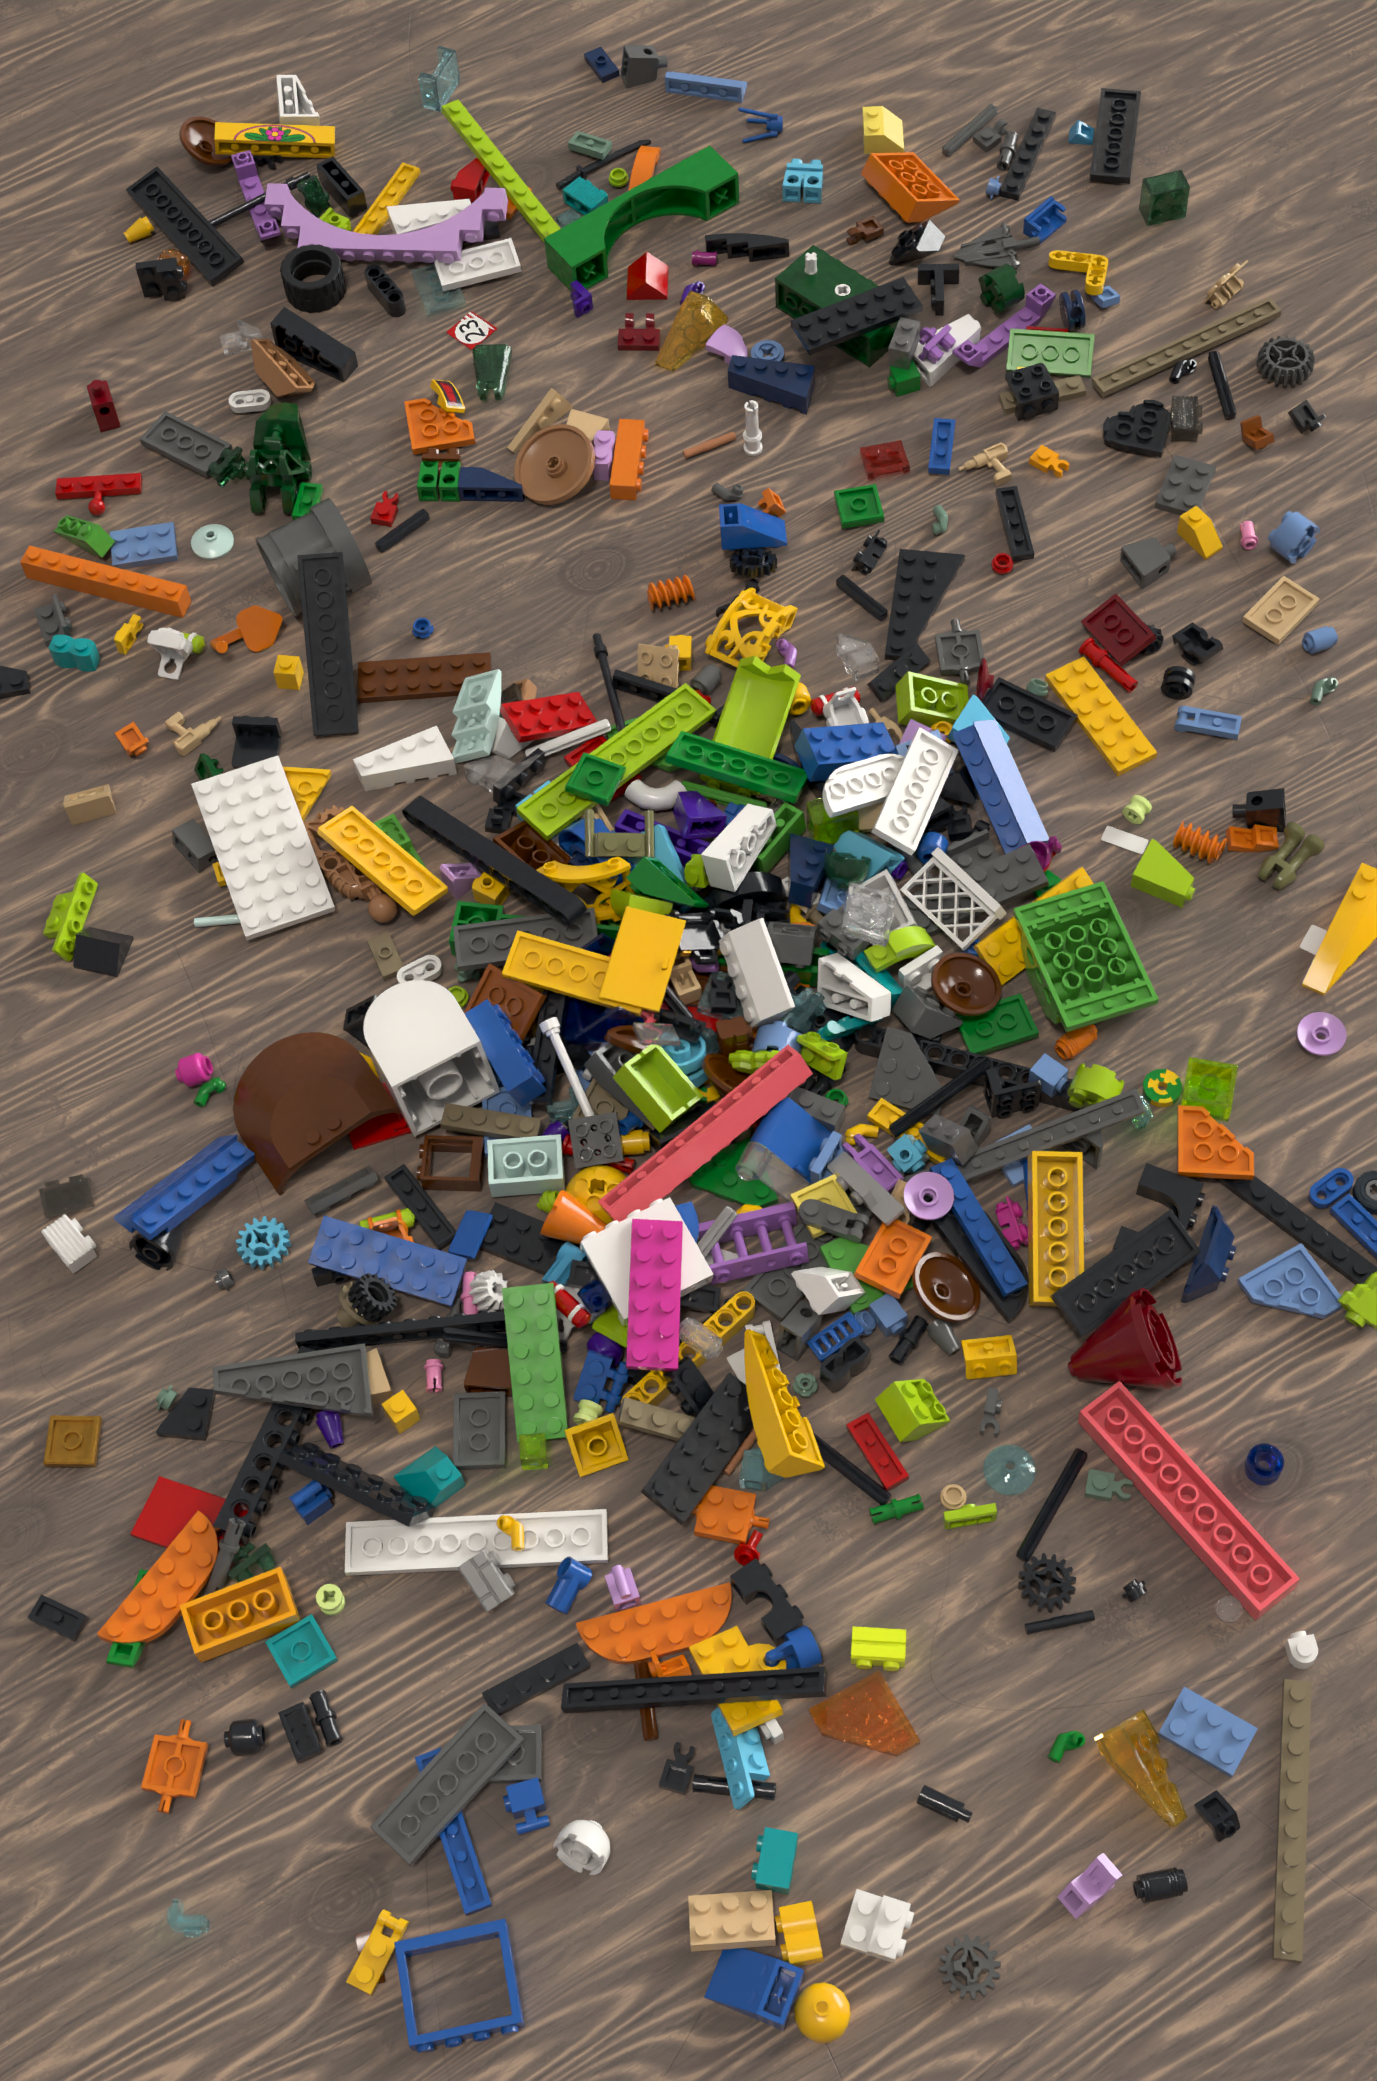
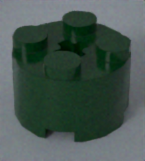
M1007 263L996 267L978 278L982 291L980 299L984 305L988 304L996 314L1008 310L1025 298L1023 282L1018 283L1015 277L1017 271Z

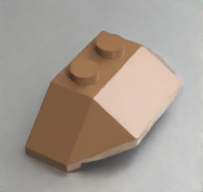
M269 338L251 340L255 372L273 391L274 395L282 398L297 396L313 390L315 381L290 354L282 348L273 345V341Z

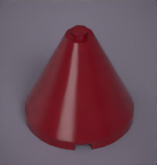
M1141 1288L1133 1291L1071 1355L1068 1367L1073 1377L1077 1376L1079 1380L1113 1384L1120 1381L1123 1385L1168 1390L1182 1385V1377L1176 1379V1372L1182 1370L1175 1340L1164 1314H1158L1155 1308L1151 1306L1157 1302L1147 1289Z

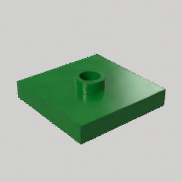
M876 484L834 491V499L842 529L884 522L885 517Z
M583 752L565 786V791L608 807L626 773V767Z

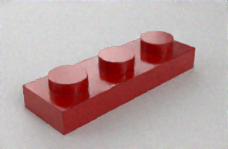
M869 1412L846 1424L849 1434L887 1491L909 1479L908 1473Z

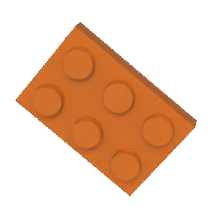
M895 1219L888 1226L882 1223L857 1267L854 1277L900 1299L913 1275L915 1265L923 1257L932 1236L898 1219Z

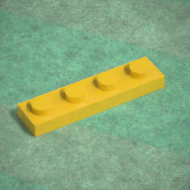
M881 1098L868 1113L867 1120L892 1135L889 1130L890 1124L906 1113ZM917 1122L895 1138L899 1139L904 1134L913 1135L916 1140L919 1139L925 1144L919 1132V1129L924 1124ZM929 1150L926 1151L930 1157L929 1160L935 1164L948 1160Z

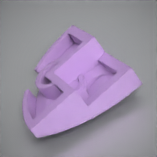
M725 324L718 328L706 343V350L724 356L725 363L730 364L732 355L748 357V350L744 344L743 337L736 330Z

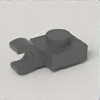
M1002 118L999 119L992 129L987 126L975 134L973 142L987 153L1001 143V136L1007 133V129L1004 126L1008 122Z
M988 1387L984 1418L980 1424L981 1435H984L987 1426L994 1428V1437L999 1435L1000 1425L994 1416L995 1413L1000 1414L1002 1399L997 1398L998 1389Z

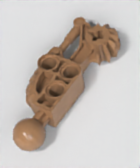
M333 805L330 810L324 807V813H317L314 821H303L320 869L334 890L351 900L359 897V899L364 898L365 902L370 900L368 912L371 918L380 923L391 921L397 913L396 901L389 895L383 894L384 891L336 849L332 852L320 850L314 837L315 835L323 839L318 835V828L345 810L343 806L337 809Z

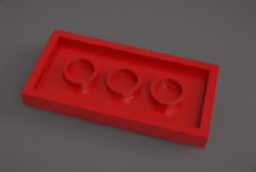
M579 692L501 704L499 709L519 743L562 736L597 722Z

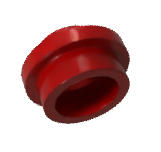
M999 553L993 558L991 567L998 574H1007L1013 569L1014 563L1008 554Z

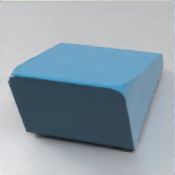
M1077 120L1069 130L1068 142L1092 145L1094 128Z

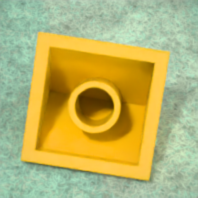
M614 1413L564 1430L580 1477L629 1460Z

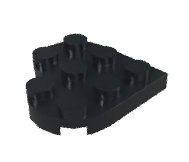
M1144 400L1142 404L1133 405L1129 412L1120 411L1116 416L1107 417L1103 423L1102 431L1104 444L1107 447L1161 458L1170 428L1171 412L1164 408L1162 402Z

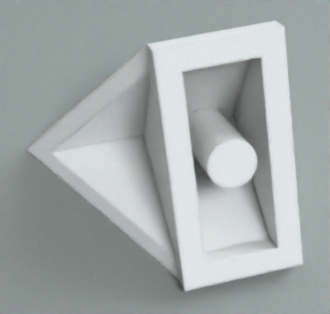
M499 717L491 751L508 760L533 741L519 743L505 719Z

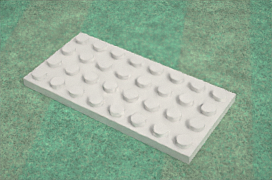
M279 756L191 784L247 941L335 911L333 901Z

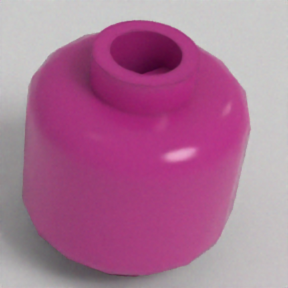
M201 1053L181 1058L178 1061V1068L175 1069L178 1081L183 1082L188 1087H194L209 1081L213 1073L210 1059Z

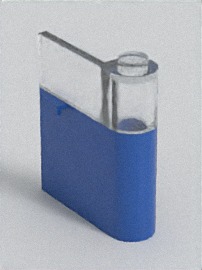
M786 1097L763 1116L735 1167L738 1172L737 1174L745 1181L760 1179L788 1203L792 1202L790 1194L810 1185L809 1165L814 1157L818 1158L821 1153L820 1146L823 1140L829 1138L832 1133L792 1099Z

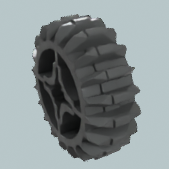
M1278 335L1276 340L1270 338L1268 342H1264V345L1258 352L1256 363L1262 378H1267L1268 383L1275 382L1276 386L1283 384L1285 388L1287 384H1290L1292 387L1296 383L1301 385L1303 380L1309 378L1314 369L1315 357L1313 350L1310 349V344H1304V340L1298 341L1296 336L1292 339L1288 338V335L1285 338H1281Z

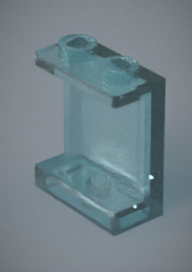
M438 46L439 65L433 74L421 72L418 78L423 107L441 112V106L448 102L459 84L460 74L456 50Z

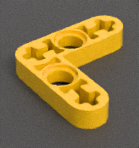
M1060 250L1049 253V267L1086 272L1085 292L1089 295L1102 294L1108 268L1107 257Z

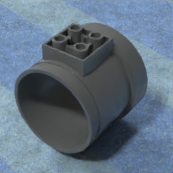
M330 498L309 507V513L268 532L263 537L255 539L266 567L294 617L302 613L297 555L343 552L346 592L349 591L353 594L372 584L370 573L345 520Z

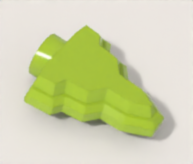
M737 1050L735 1053L729 1054L728 1062L732 1064V1068L752 1075L779 1051L772 1050L769 1052L760 1050L752 1052Z
M1377 1271L1371 1274L1364 1284H1356L1351 1291H1344L1337 1300L1347 1310L1344 1316L1345 1319L1360 1328L1367 1324L1377 1330Z

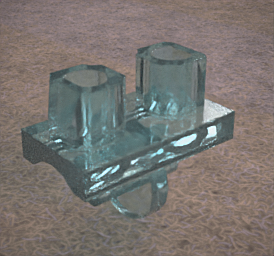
M809 987L804 992L801 991L797 997L791 994L795 1007L781 1019L788 1026L803 1033H806L811 1028V1022L808 1018L812 1014L816 1016L821 1015L826 1009L823 1003L825 997Z

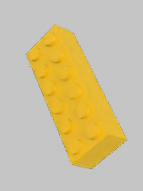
M1032 1151L1027 1157L1029 1306L1057 1307L1050 1295L1084 1272L1082 1152Z

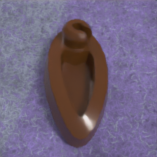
M632 1025L613 1027L604 1036L607 1042L638 1054L653 1042L657 1041L660 1044L661 1041L657 1034Z

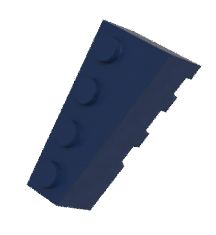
M732 355L728 368V387L730 389L751 396L759 395L765 401L771 402L773 400L782 403V406L791 409L793 407L799 409L800 413L807 415L815 384L814 366Z

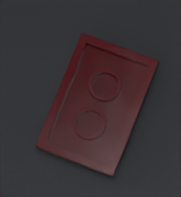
M1116 593L1081 621L1086 630L1108 651L1121 667L1157 639L1147 625Z

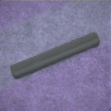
M989 104L942 147V153L947 157L952 155L997 114V106Z

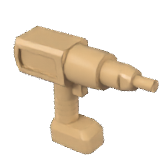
M1002 442L984 449L982 453L975 455L971 460L965 462L963 466L958 467L959 471L969 470L974 467L980 468L985 465L988 468L993 467L998 472L993 477V482L996 486L1012 479L1010 470L1006 469L1000 462L1007 459L1008 454L1007 446Z
M177 712L165 721V725L170 731L180 735L174 741V745L178 754L186 756L201 744V740L210 734V731L216 727L217 722L222 718L219 716L215 720H209L205 724H200L194 730L191 727L185 729L181 726L184 724L185 718L180 712Z

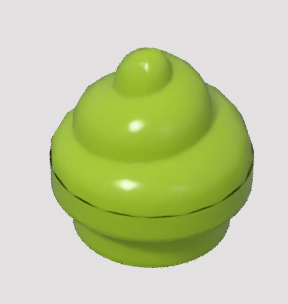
M550 1189L544 1191L539 1198V1202L536 1204L537 1208L549 1214L559 1192Z

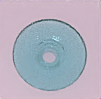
M1002 1445L993 1449L987 1455L983 1472L988 1485L992 1489L1004 1495H1017L1026 1491L1031 1486L1035 1478L1036 1467L1031 1455L1023 1448L1015 1445ZM1007 1463H1012L1015 1466V1468L1013 1470H1008L1005 1467V1465Z

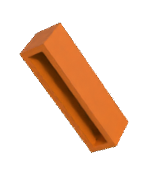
M619 419L609 485L611 499L636 500L637 492L642 490V479L639 478L640 475H644V462H642V458H646L647 447L644 443L649 440V429H645V420Z

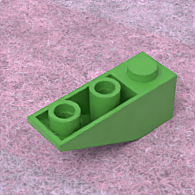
M68 515L58 522V526L54 530L56 534L76 546L101 558L115 542L98 524Z

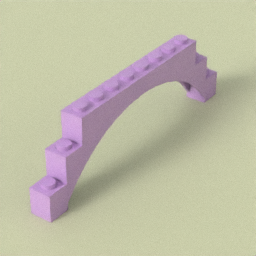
M268 183L264 205L269 216H282L281 227L285 237L299 238L297 248L303 245L320 244L331 248L341 260L405 261L408 263L417 261L433 263L434 260H438V262L451 264L454 261H461L463 241L470 243L483 242L485 221H506L508 198L505 188H485L484 193L478 199L449 219L428 228L393 235L361 234L330 225L304 209L291 195L287 184Z

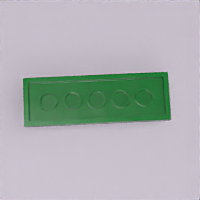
M684 731L680 732L666 754L665 760L666 763L676 767L688 769L697 774L710 776L719 781L732 783L741 788L754 790L763 795H769L791 803H796L809 780L804 769Z

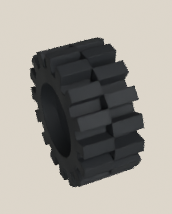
M364 1274L348 1291L350 1296L348 1298L349 1302L354 1303L352 1308H357V1314L359 1316L363 1314V1319L368 1320L370 1318L371 1322L383 1320L397 1304L395 1303L397 1298L393 1296L395 1294L394 1290L389 1289L391 1285L389 1283L385 1284V1279L382 1277L378 1279L376 1274Z

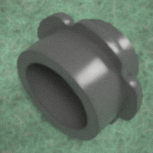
M226 1267L220 1271L217 1269V1275L213 1277L220 1290L225 1288L227 1291H230L229 1288L234 1286L235 1283Z

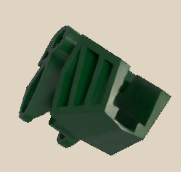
M286 402L272 404L256 420L253 449L250 450L249 461L246 462L245 468L246 478L251 480L249 496L252 513L264 514L266 487L279 486V488L282 487L283 513L292 514L299 492V481H311L312 479L311 458L297 404ZM282 443H285L286 447H290V452L283 450Z

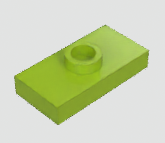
M966 1504L961 1506L960 1509L943 1512L944 1529L994 1522L997 1517L996 1504L980 1506Z

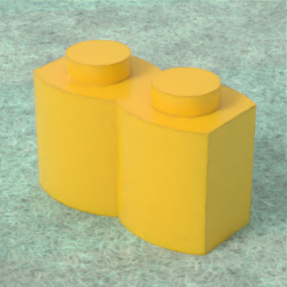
M812 1901L779 1907L780 1915L775 1916L778 1933H784L785 1943L780 1944L783 1961H789L791 1965L796 1967L824 1962Z

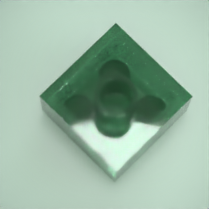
M1182 170L1143 179L1139 210L1147 226L1186 217L1190 185Z

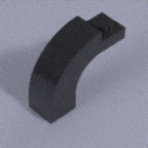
M748 872L736 892L711 886L713 892L704 897L703 900L709 904L706 908L730 910L742 905L743 899H753L755 904L766 905L767 902H780L787 896L781 877L766 872Z

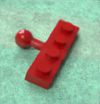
M141 473L57 478L55 495L57 500L93 497L88 504V510L92 515L99 516L105 511L102 496L141 494L142 475Z

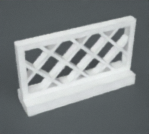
M937 847L931 853L933 857L900 890L965 951L997 918L1001 920L1007 913L995 899ZM936 865L940 869L939 878L928 879V872ZM954 882L955 893H943L944 883ZM939 883V894H927V884ZM916 884H923V895H912L909 890ZM959 897H970L971 907L959 908ZM943 898H955L954 909H943ZM927 899H939L938 910H928ZM971 912L970 923L958 924L959 913ZM975 912H986L989 915L983 923H975ZM954 913V924L944 925L942 923V914ZM970 928V935L963 942L958 939V929Z

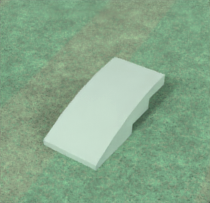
M499 669L467 677L463 682L453 709L454 715L458 718L452 732V736L457 740L452 752L456 764L490 755L500 713L501 671Z

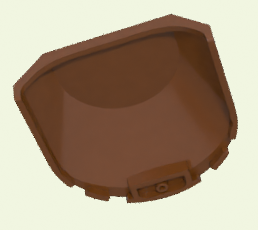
M308 1032L288 1036L276 1041L260 1052L244 1071L236 1088L233 1104L234 1120L238 1133L248 1149L255 1153V1160L280 1196L284 1193L283 1188L289 1178L302 1165L349 1132L377 1116L388 1113H396L397 1115L401 1113L359 1051L344 1039L321 1032Z

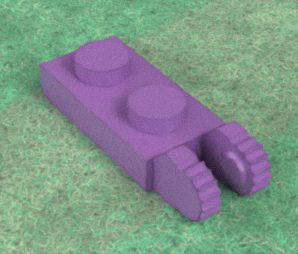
M856 1134L853 1137L855 1143L862 1149L860 1153L849 1143L842 1145L843 1151L851 1156L887 1192L893 1191L898 1179L904 1181L903 1176L861 1134Z

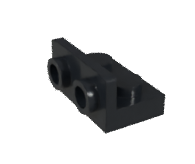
M685 1356L678 1362V1371H667L663 1374L668 1382L666 1384L667 1389L673 1396L679 1398L681 1401L679 1406L688 1416L696 1417L714 1393L692 1359L688 1356Z

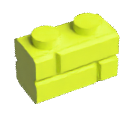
M852 1627L851 1664H856V1668L868 1670L872 1669V1666H883V1669L886 1671H898L899 1667L905 1668L906 1630Z

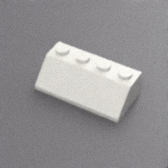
M763 918L736 928L719 940L720 951L725 957L728 973L732 977L736 988V996L740 999L744 1010V1018L751 1025L752 1029L762 1025L773 1024L777 1020L779 1021L795 1007Z

